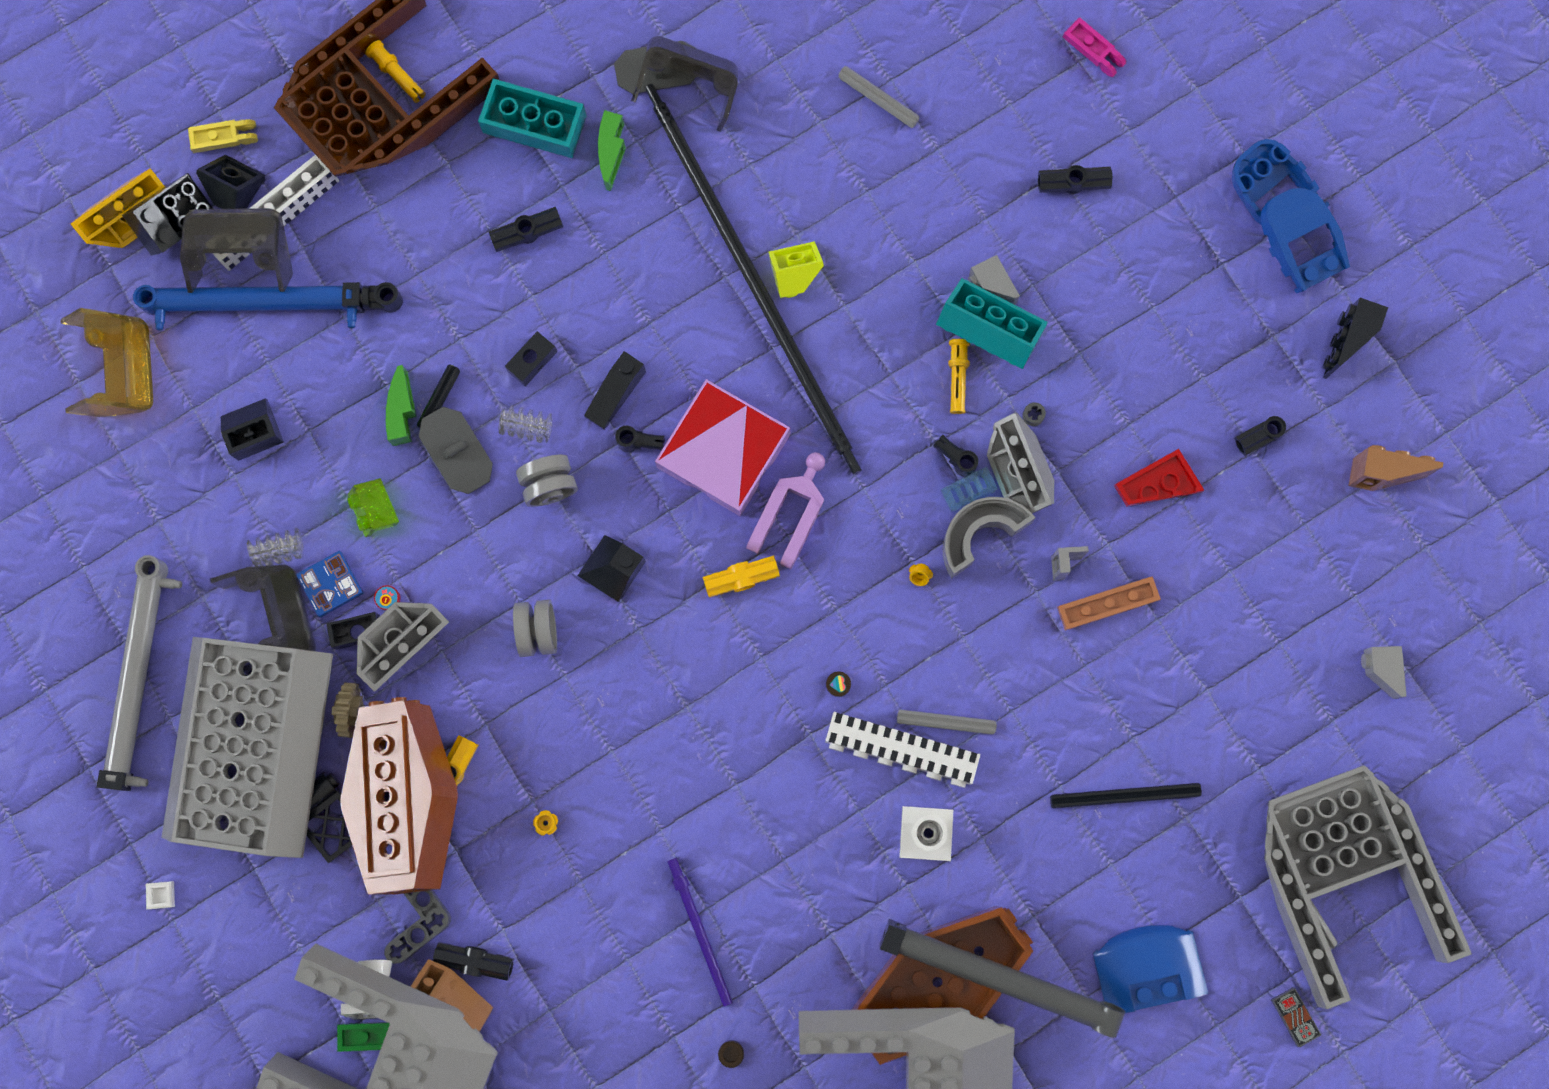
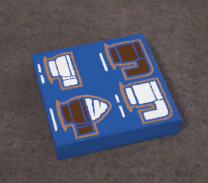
M340 550L296 574L319 618L364 594Z

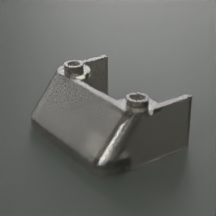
M661 36L651 38L644 54L631 101L636 102L646 69L659 72L668 66L713 82L715 90L726 96L716 129L721 132L728 119L738 84L737 66L730 60Z
M270 208L193 209L184 217L180 261L188 293L194 292L203 276L202 268L206 263L205 253H252L253 260L259 268L275 270L279 292H285L293 271L283 220L276 210Z
M284 564L246 567L210 578L211 584L222 589L238 585L245 592L260 590L272 637L261 640L258 643L259 645L308 651L316 650L301 588L293 568ZM251 664L246 665L243 668V672L246 676L250 675L252 672Z

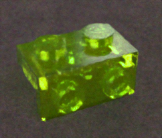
M381 478L356 484L349 491L347 496L348 504L351 509H354L357 516V526L360 531H363L365 537H370L374 531L396 526L399 523Z

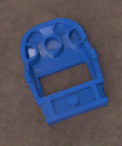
M1271 139L1260 140L1239 156L1232 170L1234 189L1254 220L1260 225L1262 211L1255 202L1287 175L1298 188L1311 190L1317 195L1316 191L1320 189L1316 181H1312L1305 171L1307 167L1302 161L1297 162L1290 155V150L1283 144ZM1328 201L1325 202L1327 207L1330 206Z
M1304 188L1289 189L1271 198L1264 205L1260 218L1263 233L1268 236L1271 247L1268 249L1272 257H1276L1282 268L1280 270L1284 276H1290L1296 284L1295 293L1303 292L1350 267L1342 230L1324 201L1315 192ZM1326 224L1333 238V248L1297 266L1287 243Z

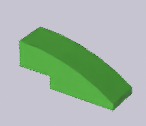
M604 110L598 136V156L605 188L611 191L626 150L624 139L620 138L624 128V121L622 115Z
M399 365L396 368L386 404L387 440L392 446L412 442L408 419L417 417L408 371L403 365Z

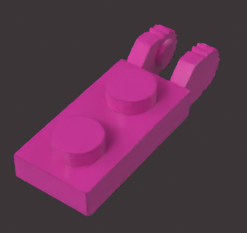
M1078 18L1063 34V38L1097 67L1099 66L1101 71L1110 77H1113L1117 71L1106 60L1108 56L1118 67H1123L1127 62L1123 55L1114 48V45L1081 18Z

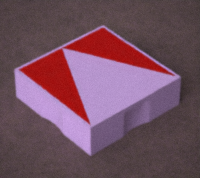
M706 379L655 460L658 469L685 485L699 489L711 500L741 517L758 489L763 474L774 463L788 440L790 427Z

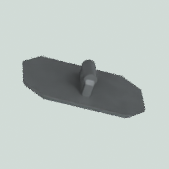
M684 41L625 50L614 63L618 86L631 94L646 92L645 87L649 84H653L656 90L689 85L701 72L698 50Z
M442 407L422 419L419 438L450 489L470 494L490 482L493 463L461 412Z

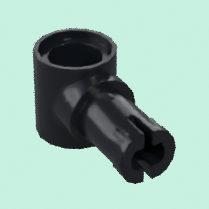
M625 425L616 431L615 439L619 448L624 452H632L642 448L662 451L665 435L646 434L643 431L635 430L633 427ZM626 434L634 436L633 440L628 444L621 442L622 437Z
M942 435L933 447L950 459L949 462L961 477H969L974 474L979 461L977 455L972 451L957 447L945 435ZM968 459L972 462L973 467L965 469L961 466L960 461Z

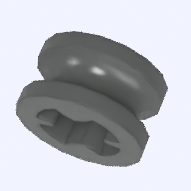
M1035 402L1028 404L1022 415L1024 422L1034 427L1040 425L1046 415L1045 408ZM1032 409H1036V413L1038 411L1040 413L1036 420H1032V416L1030 418L1028 416Z

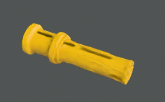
M374 41L366 49V56L372 58L379 65L381 72L388 73L415 103L420 102L418 95L421 99L425 97L426 92L399 66L397 57L394 54H390L384 48L382 41Z
M965 339L949 340L951 360L948 361V366L952 369L950 413L964 414L966 369L970 366V361L968 360V347L970 343Z

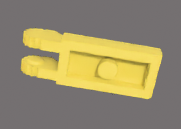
M252 119L229 120L189 127L190 149L193 153L239 146L240 144L255 143L258 141L256 134H238V130L248 131L254 129L256 122Z

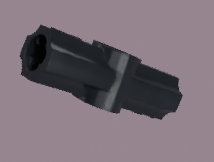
M1073 165L1068 169L1039 170V193L1066 191L1070 194H1077L1082 190L1111 189L1113 179L1111 166L1084 168L1080 165ZM1070 177H1077L1080 182H1072Z
M555 206L531 216L521 215L514 222L488 232L496 252L520 243H532L539 236L563 228V224ZM525 226L532 227L529 232H521L522 228Z
M438 942L433 955L434 962L447 968L457 969L460 973L482 977L483 975L506 981L510 979L514 965V958L488 953V950L477 947H461L443 942Z

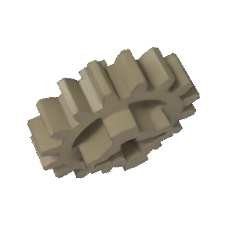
M344 682V685H341V692L339 691L336 694L334 706H332L334 724H337L336 732H338L340 737L353 738L358 709L365 707L363 696H360L361 689L357 683Z

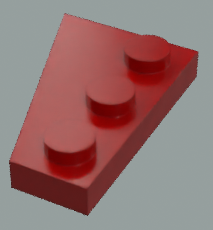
M1179 449L1114 485L1126 507L1202 493L1204 491V488Z

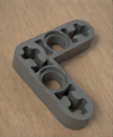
M433 890L424 891L430 896V902L425 907L420 906L417 902V896L421 892H413L412 895L411 893L404 894L421 918L385 947V957L387 960L392 961L393 964L406 961L450 925V913ZM435 913L437 915L443 914V925L436 924L430 929L434 932L431 934L429 928L423 922L426 921V924H430L435 920ZM416 928H420L424 932V940L420 943H415L411 938L412 931ZM407 942L413 947L411 951L409 947L404 948L400 952L401 958L399 956H392L394 952L393 946L400 947Z

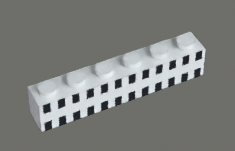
M314 155L205 244L206 247L230 271L338 183L339 179Z
M837 712L833 713L825 743L830 744L829 749L843 752L844 748L854 751L853 756L863 759L873 756L878 758V763L891 767L893 763L903 765L902 770L915 774L917 770L927 772L926 777L941 781L942 777L951 779L952 785L965 788L966 784H973L981 755Z

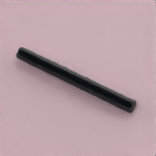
M1200 783L1053 794L1050 796V804L1052 808L1200 797L1202 790Z

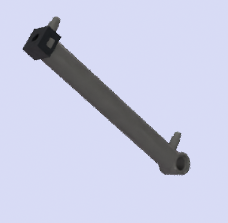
M892 919L888 920L880 941V950L896 956L899 953L1090 1026L1098 1033L1108 1037L1116 1038L1125 1015V1010L1117 1005L1106 1001L1099 1002L906 928L905 924Z

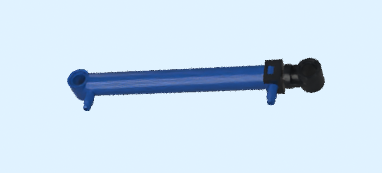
M343 282V286L153 288L150 285H141L133 293L134 303L145 313L155 315V328L158 331L164 329L165 312L346 310L348 328H355L357 313H365V309H383L386 312H395L400 309L403 303L402 295L395 285L390 282L364 286L360 282ZM387 294H393L392 299L384 301V297ZM153 296L151 302L145 304L146 300Z

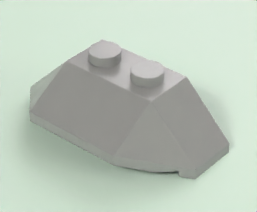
M1013 413L995 422L987 457L1003 497L1018 502L1031 513L1054 504V478L1037 436L1018 413Z
M395 602L358 636L357 675L375 692L444 628L449 621L433 604Z

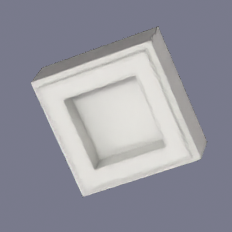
M174 881L146 884V910L175 907Z

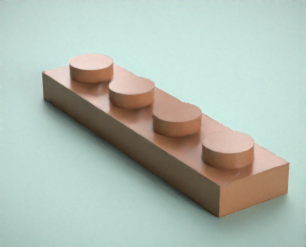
M1153 576L1060 605L1057 609L1063 627L1067 631L1160 601L1161 598Z

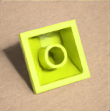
M815 241L768 252L780 298H791L804 293L824 266Z

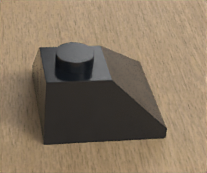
M226 154L198 168L196 171L213 205L232 215L249 206L265 180L264 174Z
M604 535L577 576L612 599L620 602L646 561L642 555L623 543Z

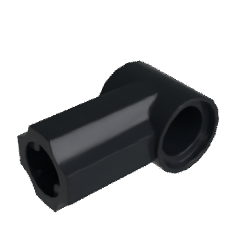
M1278 416L1269 417L1266 421L1234 438L1236 446L1246 456L1281 437L1286 431V423ZM1267 425H1275L1277 427V434H1271L1267 429Z

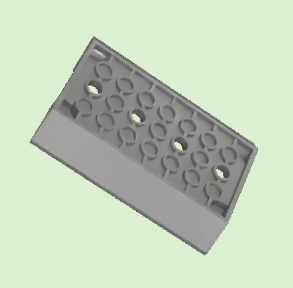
M193 637L161 838L175 843L263 856L303 858L333 654ZM247 662H250L252 672L246 676L243 668ZM239 713H242L245 718L244 724L241 727H238L235 721ZM231 764H234L237 769L234 778H230L228 775V768ZM223 816H226L229 820V825L225 830L220 826V819Z

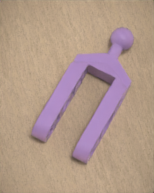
M816 452L811 453L807 457V470L804 476L779 479L746 547L750 551L759 553L789 491L809 500L780 562V565L792 569L824 503V498L812 482L816 471L822 470L825 466V458Z

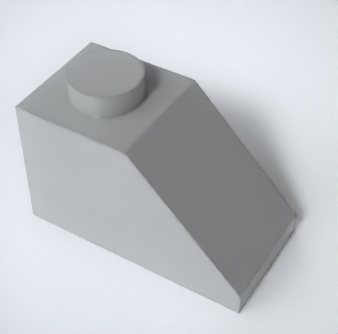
M997 255L971 267L968 277L969 282L1014 305L1017 304L1020 295Z
M1402 646L1370 647L1365 649L1364 654L1361 656V664L1363 669H1365L1366 676L1392 699L1407 697Z

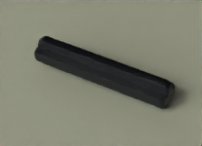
M447 365L417 422L419 429L424 417L442 408L460 373L456 366Z

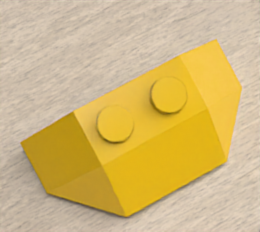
M149 168L98 201L70 224L86 244L124 248L138 237L125 221L122 214L165 186L153 170Z

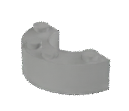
M986 497L967 504L952 519L943 541V560L950 577H955L973 564L975 559L971 553L970 541L977 531L986 527H996L1006 531L1013 537L1032 524L1035 516L1018 502L1003 497Z

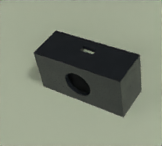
M537 331L505 365L507 372L526 387L558 351L550 341ZM530 350L535 351L537 359L533 363H526L523 358Z
M371 612L326 623L331 648L338 650L358 645V639H354L351 636L352 627L361 625L366 630L380 617V614Z

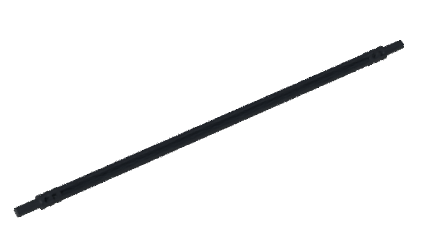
M653 84L647 85L645 90L654 105L653 110L838 453L843 455L853 475L858 474L862 469L851 451L852 446L667 104L662 102Z

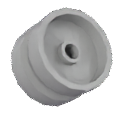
M560 454L542 457L517 469L516 475L519 484L526 487L522 494L528 507L552 504L568 498L577 492L578 488L575 478L567 475L571 470L567 455Z
M551 600L537 601L534 606V613L529 602L514 603L513 628L519 657L534 656L537 645L542 655L556 654L557 630Z

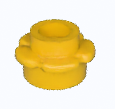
M919 563L909 568V579L916 586H925L933 577L932 570L925 564Z
M541 811L539 815L534 817L533 825L538 834L543 836L546 834L551 835L557 829L558 818L555 814H551L550 811ZM544 821H548V825L545 826L543 824Z

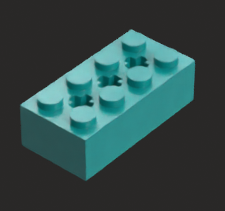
M493 79L478 123L484 134L573 158L587 115L582 103Z
M961 278L947 299L936 325L965 339L969 343L975 344L990 354H994L1021 369L1024 368L1048 324L1047 321Z

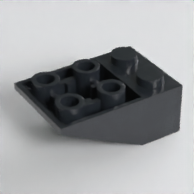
M186 173L122 214V216L152 256L165 252L217 213L189 173Z
M1360 297L1354 304L1348 306L1346 312L1342 311L1337 325L1340 326L1338 334H1334L1330 343V347L1333 348L1331 355H1327L1323 363L1322 369H1325L1323 378L1327 379L1381 330L1388 307Z

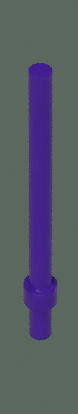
M677 858L671 859L667 863L674 878L672 883L675 890L679 891L723 1007L728 1006L733 1002L688 889L689 881L687 876H683Z

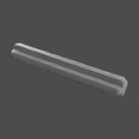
M844 66L839 73V79L910 128H913L918 123L919 116L849 67Z
M899 710L897 713V723L984 734H995L997 727L994 720Z

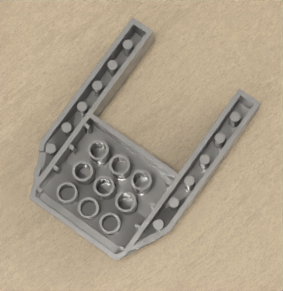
M1365 765L1268 801L1264 860L1277 908L1318 1007L1330 1009L1351 1001V998L1310 899L1397 867L1436 961L1450 963L1472 954L1409 805L1389 790V787L1384 782L1378 780L1374 773Z
M316 943L301 958L294 980L390 1023L366 1089H484L498 1052L490 1043L484 1041L482 1034L476 1028L472 1029L463 1019L465 1015L458 1008ZM277 1052L264 1066L256 1089L357 1088Z
M919 1008L799 1011L800 1054L906 1052V1089H1012L1014 1028L1005 1024H997L987 1017L980 1019L970 1015V1011L966 1009Z

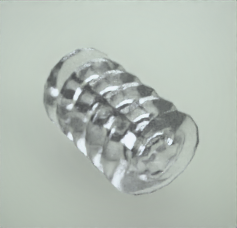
M511 405L508 411H505L504 408L501 412L498 427L499 434L504 435L508 432V435L513 437L517 433L519 439L527 436V439L532 441L536 437L538 443H542L544 440L548 443L553 424L552 414L549 413L547 418L543 419V414L540 411L537 417H534L533 410L530 409L528 414L524 415L523 407L519 409L518 413H515L514 406Z
M298 528L294 529V536L288 530H285V538H282L279 532L275 533L274 541H272L269 535L265 536V543L258 537L254 546L250 540H247L249 557L258 569H262L264 565L270 567L274 564V561L277 564H281L284 559L289 562L293 560V556L296 559H301L303 556V540Z

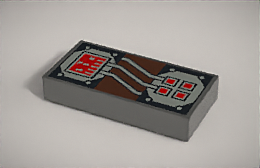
M1294 987L1270 999L1297 1047L1300 1048L1321 1036L1320 1031Z

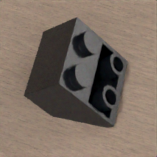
M267 398L221 416V434L228 453L238 461L284 443Z

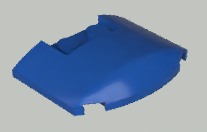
M1168 925L1137 927L1110 938L1099 952L1096 949L1092 953L1103 1000L1119 1006L1125 1010V1013L1209 994L1194 934L1190 930L1186 929L1185 931Z

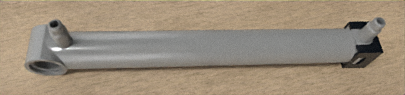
M150 555L139 558L135 565L137 580L104 769L99 770L96 788L131 791V786L146 787L149 783L148 779L133 776L130 773L161 589H180L182 587L181 581L166 578L168 574L166 563ZM155 564V571L149 575V567Z

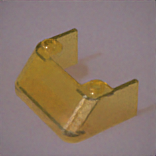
M79 308L61 319V324L84 327V337L87 343L95 348L103 349L105 393H96L89 399L85 398L65 408L66 413L108 417L141 413L152 407L153 386L149 328L144 320L138 317Z

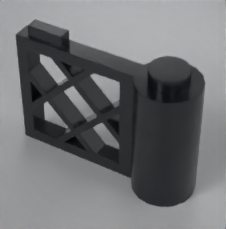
M323 772L314 781L309 821L313 818L324 819L322 833L312 832L308 827L307 837L329 864L351 847L352 843L350 836H344L346 825L344 817L329 816L330 805L337 799L341 803V792L337 787L340 785V782L333 773L327 774ZM325 809V815H318ZM328 819L342 821L340 835L326 834ZM316 836L321 837V842L317 839ZM326 837L340 839L338 850L332 855L324 848ZM343 839L350 840L345 845H343Z

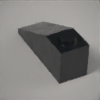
M623 351L608 372L584 417L604 430L645 375L646 369L644 364Z

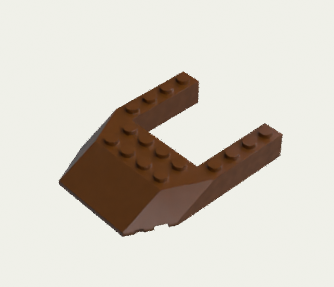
M375 0L295 63L292 69L294 72L289 82H286L283 94L278 98L274 109L335 177L389 164L429 145L482 103L488 95L492 80H499L498 73L482 57L412 114L408 115L359 62V59L365 55L366 49L374 41H383L427 6L425 0Z

